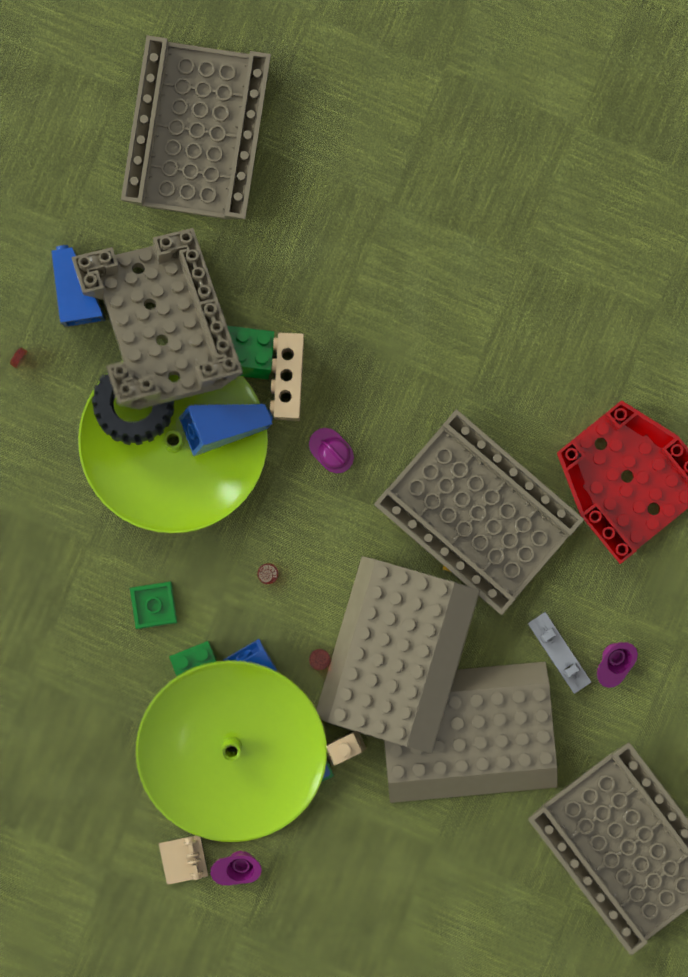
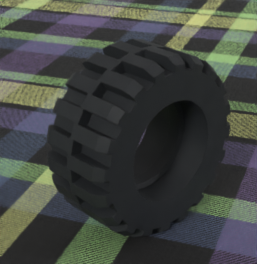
M107 373L100 377V382L94 389L95 394L92 397L95 417L107 435H110L113 440L117 442L122 441L127 445L131 443L142 445V442H151L155 436H160L164 433L165 427L169 426L171 416L174 414V400L153 405L151 413L143 420L137 422L124 421L114 410L115 393L109 374Z

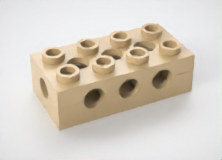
M278 333V338H274L273 350L277 352V359L272 361V371L276 373V380L271 381V394H275V401H270V413L274 415V420L300 421L304 334ZM285 352H291L294 355L291 360H284L282 356ZM284 373H290L293 377L290 381L286 382L281 379V376ZM282 394H290L292 396L291 400L287 403L280 400Z

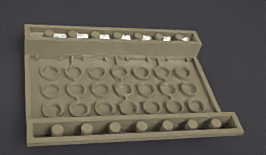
M147 35L121 201L142 207L220 219H246L271 54L250 51V54L185 45L168 42L167 38Z
M457 409L374 503L381 512L468 587L480 590L479 596L500 615L508 609L520 592L584 520Z
M362 556L316 709L320 719L399 745L433 753L480 590Z
M546 662L458 669L433 753L384 740L390 803L557 788V762Z
M629 742L607 755L544 803L528 818L630 955H633L648 943L646 940L688 909V819Z

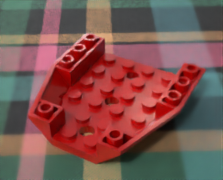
M622 400L557 452L580 516L619 564L623 563L643 544L688 509V447L678 435ZM602 438L606 441V448L604 450H598L595 447L596 439ZM627 470L632 473L633 479L631 482L626 483L622 480L621 474L623 471ZM656 503L659 506L658 514L651 515L648 512L649 504Z

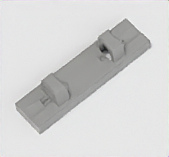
M546 612L527 623L573 694L591 683V680Z

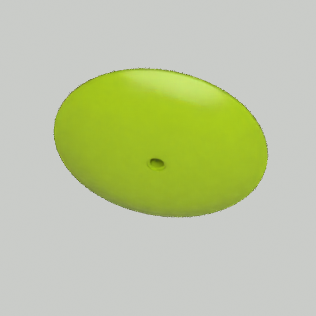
M177 375L168 377L171 382H178L180 380ZM238 376L221 389L174 400V414L171 416L169 426L165 427L162 435L155 436L151 442L144 441L142 445H136V443L127 445L122 441L117 442L103 431L93 411L92 397H94L95 393L94 390L92 391L86 402L79 425L78 445L80 461L89 485L96 496L121 519L145 530L160 533L196 531L215 524L230 515L246 500L260 478L267 455V429L193 457L179 420L181 414L191 405L260 404L256 393L243 376ZM116 396L114 399V410L124 421L137 422L143 420L153 409V406L142 409L118 405ZM175 436L179 438V443L175 446L169 445L168 440L170 437Z
M219 661L204 664L180 674L163 687L146 709L138 730L136 762L140 780L150 800L176 826L191 834L209 840L221 842L249 841L270 835L282 829L296 819L310 804L320 787L325 772L327 759L326 736L320 716L307 695L290 679L277 671L255 663ZM228 746H234L237 748V750L234 752H229L226 748Z

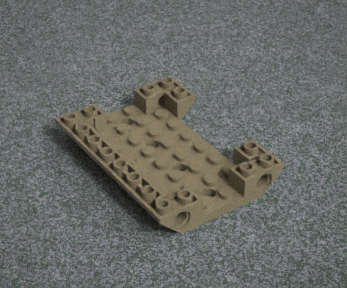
M193 228L153 237V246L115 255L111 247L72 257L83 295L104 300L123 358V362L106 366L118 405L142 409L221 389L242 374L234 345ZM141 267L144 272L136 274L133 272V269ZM146 303H154L156 307L149 310L144 305ZM163 338L166 339L168 343L164 346H160L156 343V341L158 339ZM177 375L180 380L178 382H171L168 377Z

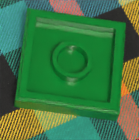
M172 581L130 588L136 629L178 623Z

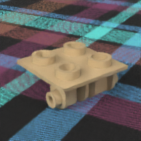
M195 835L159 843L167 885L188 880H198L208 876L201 837Z

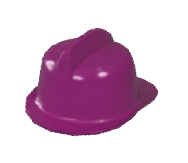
M321 428L312 434L309 440L310 451L324 468L333 473H343L351 467L354 460L353 450L336 431L329 428Z
M628 642L612 643L604 649L602 661L597 669V678L602 686L612 688L619 685L625 679L637 661L638 653L633 644Z
M236 851L230 857L221 858L216 861L211 867L210 874L217 884L236 885L254 882L261 875L262 868L260 863L250 853Z

